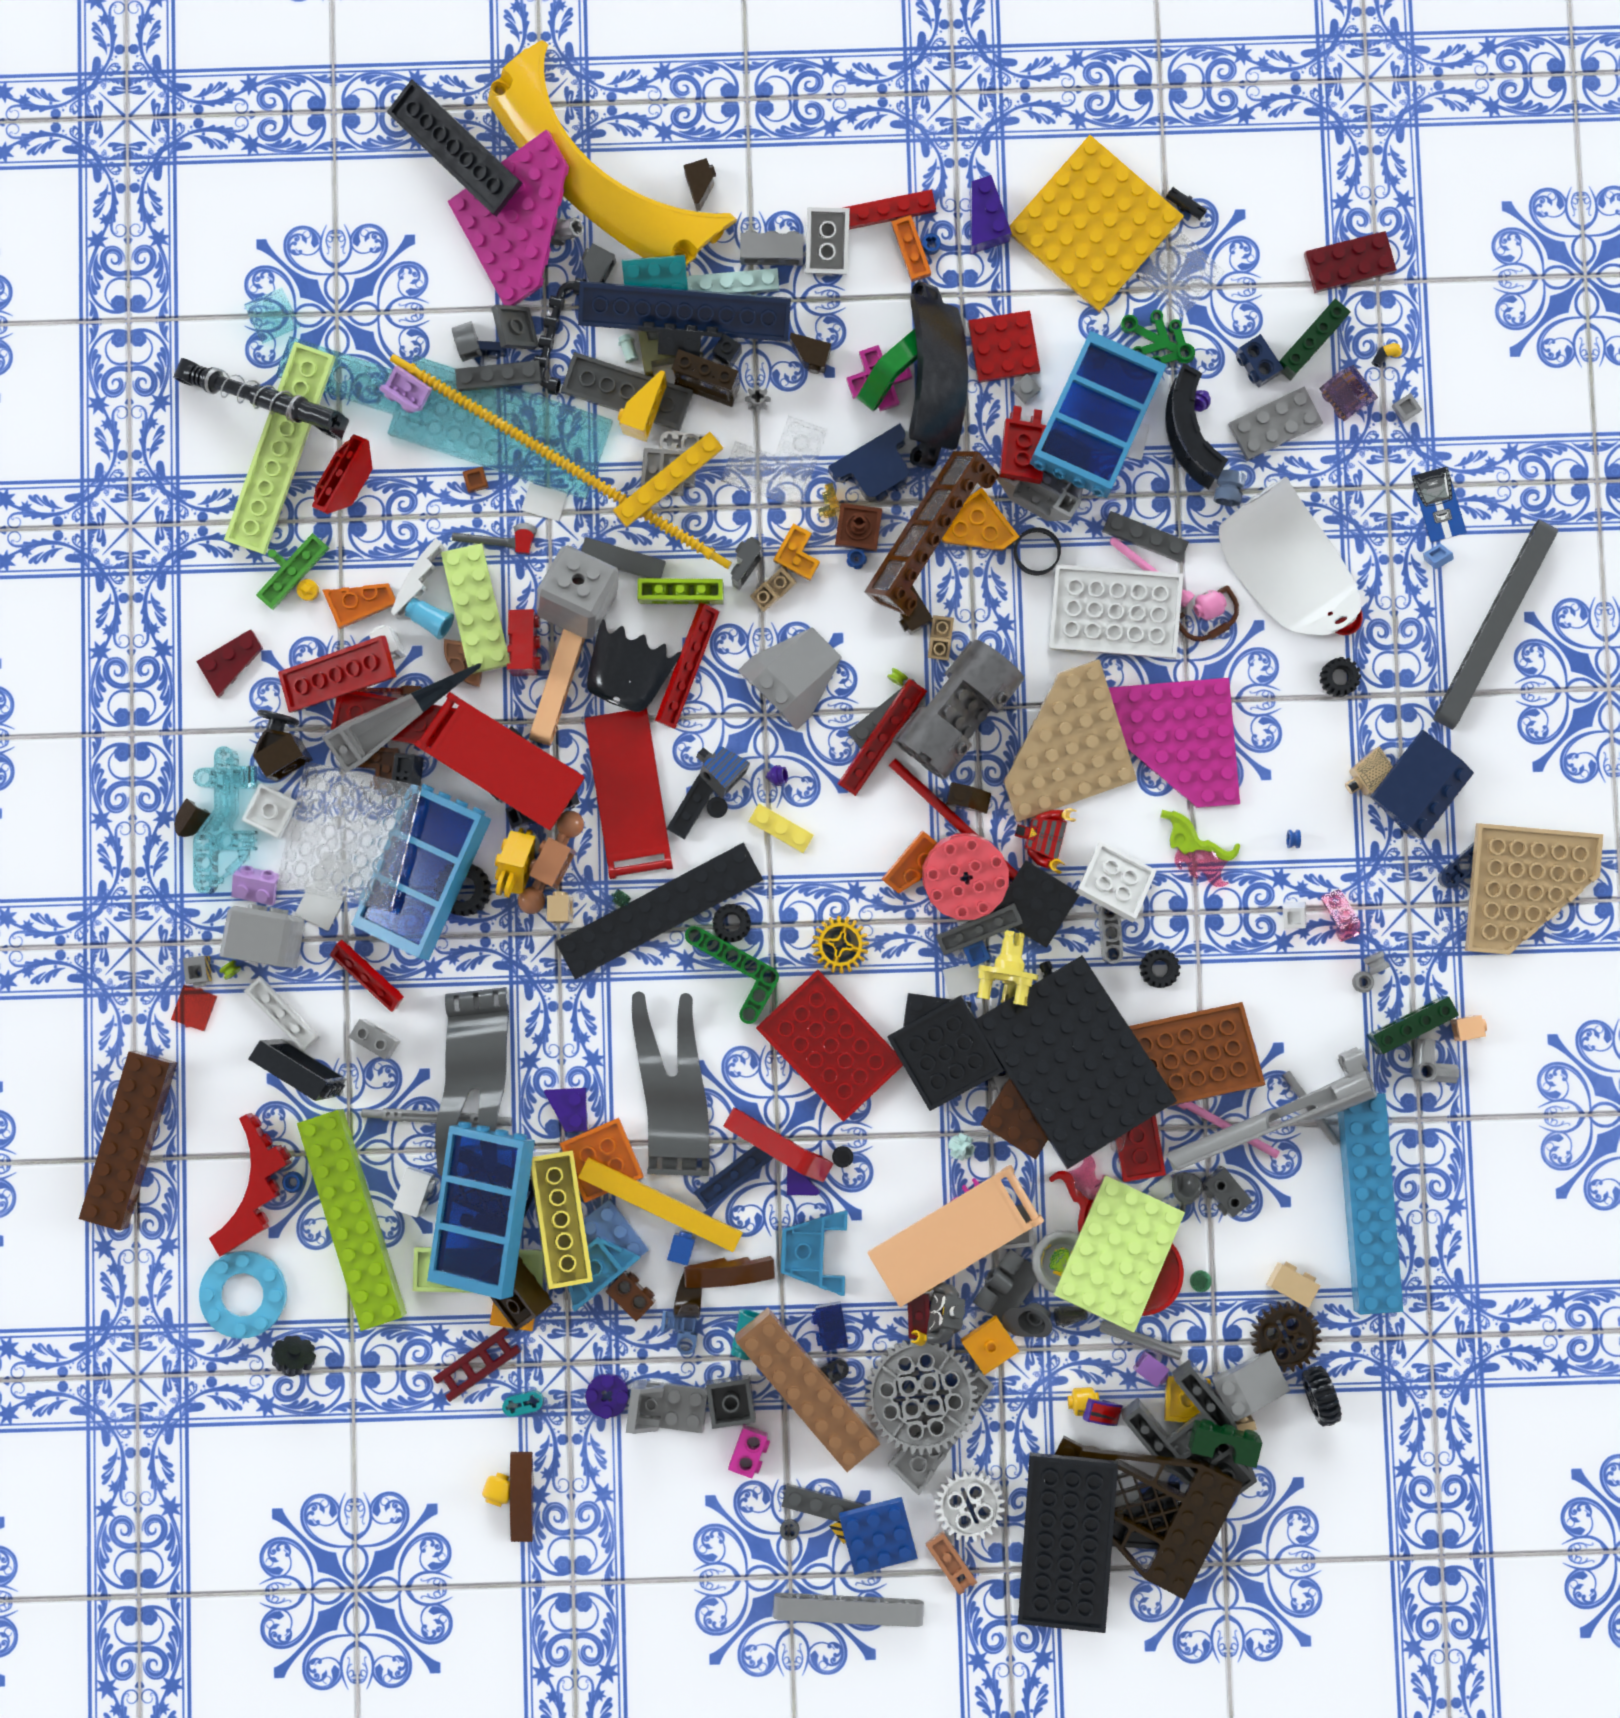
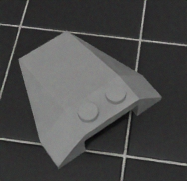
M1057 429L1052 430L1046 438L1045 452L1087 471L1091 448ZM1043 471L1041 484L1001 478L999 476L997 478L1012 502L1046 521L1071 520L1081 504L1083 488H1078L1073 483L1064 479H1058L1046 471Z
M811 627L752 656L738 672L752 686L754 685L797 731L814 713L842 656Z

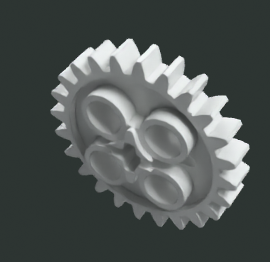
M963 1469L961 1476L955 1471L954 1479L947 1476L948 1484L940 1483L944 1490L936 1491L937 1495L941 1497L934 1499L935 1504L940 1505L935 1508V1513H941L937 1520L938 1522L944 1521L941 1525L943 1530L949 1527V1536L954 1532L956 1533V1540L964 1536L965 1542H968L969 1537H972L974 1542H976L978 1535L984 1540V1533L986 1531L990 1535L993 1534L992 1526L999 1528L996 1520H1003L999 1512H1005V1508L999 1504L1004 1503L1005 1500L1002 1497H998L1002 1494V1490H995L998 1486L997 1482L995 1481L990 1484L991 1476L988 1475L984 1479L983 1471L975 1475L974 1469L971 1470L970 1474H967L966 1470ZM978 1486L981 1488V1491L978 1495H971L969 1493L970 1489ZM962 1487L965 1488L970 1503L973 1505L974 1512L979 1520L978 1523L974 1522L971 1512L967 1507L961 1492ZM953 1495L961 1497L958 1504L950 1503L949 1500ZM981 1507H988L990 1510L987 1515L983 1516L978 1513ZM965 1515L970 1518L967 1524H960L958 1522L961 1516Z

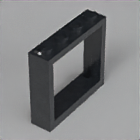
M283 1039L260 1040L248 1058L251 1062L314 1101L334 1098L337 1095L340 1096L346 1086L344 1084L347 1080L345 1077Z

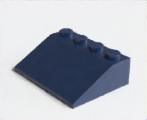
M1421 730L1370 797L1406 834L1423 840L1474 772L1457 755L1426 731Z

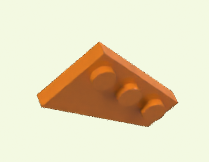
M389 583L322 590L339 629L392 607L396 600Z
M922 830L881 880L898 894L920 881L925 859L937 842Z

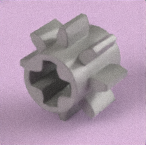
M757 385L754 390L748 389L750 396L745 397V402H750L748 410L753 408L757 413L763 408L767 410L766 402H771V397L765 396L768 392L767 388L761 390L759 385ZM756 396H760V402H755Z

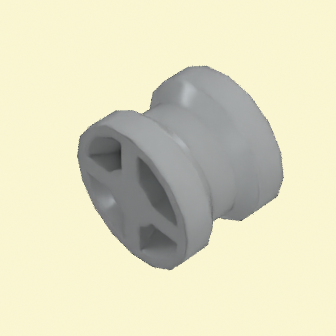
M1383 951L1376 952L1363 959L1364 963L1368 964L1370 968V975L1390 967V964L1384 959Z

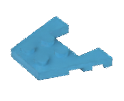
M848 1210L782 1228L781 1273L834 1292L837 1295L845 1296V1275L823 1274L824 1230L847 1231Z

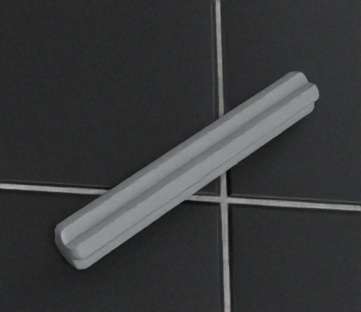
M1105 1320L1100 1324V1332L1176 1360H1180L1183 1350L1179 1347L1138 1332L1132 1333Z

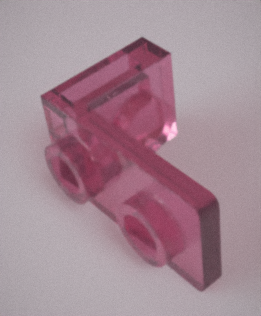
M1338 889L1323 895L1321 901L1337 925L1339 941L1343 942L1359 935L1360 920L1342 891Z

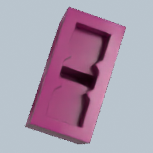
M743 1424L728 1470L751 1479L754 1473L759 1474L763 1461L759 1460L762 1452H767L770 1440H767L768 1433ZM756 1437L760 1443L757 1446H751L748 1443V1439ZM743 1458H749L752 1461V1465L744 1467L740 1461Z

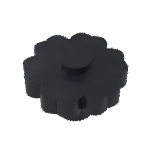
M286 1336L284 1341L278 1340L272 1347V1365L286 1376L301 1375L303 1370H311L315 1363V1346L309 1340H301L299 1336Z

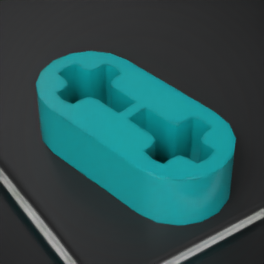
M537 1390L511 1395L503 1402L502 1410L509 1417L535 1412L542 1407L544 1397ZM531 1395H534L535 1399H539L536 1406H533V1403L525 1404V1401H529ZM512 1400L514 1404L521 1403L520 1406L515 1408V1411L507 1407Z

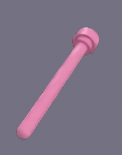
M1115 537L1110 539V544L1143 571H1157ZM1182 590L1181 606L1183 608L1195 596L1191 591Z

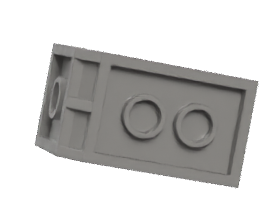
M635 1380L631 1388L625 1433L656 1432L659 1428L703 1433L707 1389L673 1383Z

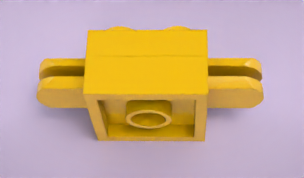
M521 827L518 832L510 830L508 838L503 839L502 852L497 854L495 866L498 867L495 873V880H498L496 895L501 896L504 891V897L509 898L511 893H523L530 877L531 871L528 870L532 860L535 859V836H533L532 830L528 829L526 834H524L525 829Z

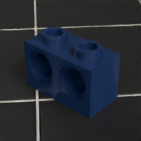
M1261 334L1240 346L1235 353L1237 355V362L1240 366L1245 367L1249 380L1256 384L1258 388L1277 377L1284 369ZM1247 350H1253L1256 353V357H1251ZM1259 368H1266L1268 374H1262L1259 371Z

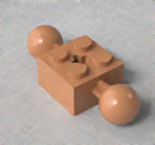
M575 811L563 812L557 820L559 833L556 839L548 837L547 841L543 840L538 849L540 854L537 860H532L528 869L531 871L529 876L535 878L531 887L525 888L523 893L518 896V906L523 912L536 914L543 909L545 905L543 891L546 885L558 889L576 853L567 844L570 838L581 834L584 828V820L579 813Z

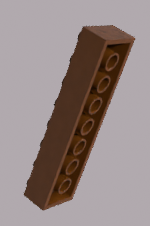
M128 1051L78 1219L119 1231L129 1227L177 1062L139 1051Z

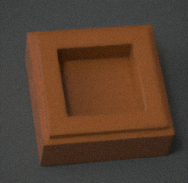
M483 466L462 472L468 493L489 488Z

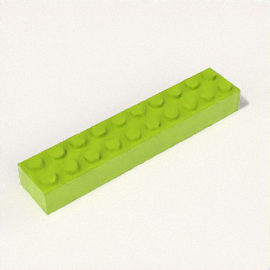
M344 1108L297 1123L360 1331L404 1317L407 1311Z

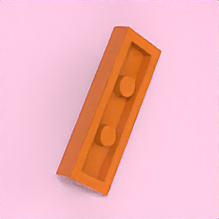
M909 215L891 221V226L911 282L931 276V270L912 216Z

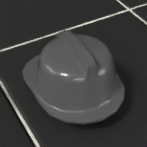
M1030 1303L1025 1307L1010 1308L1003 1314L1002 1324L1009 1333L1015 1336L1046 1337L1052 1331L1051 1311L1038 1303Z

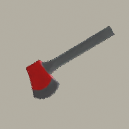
M519 523L513 527L514 538L452 533V541L505 546L514 549L517 554L530 555L531 545L537 533V528L529 523Z

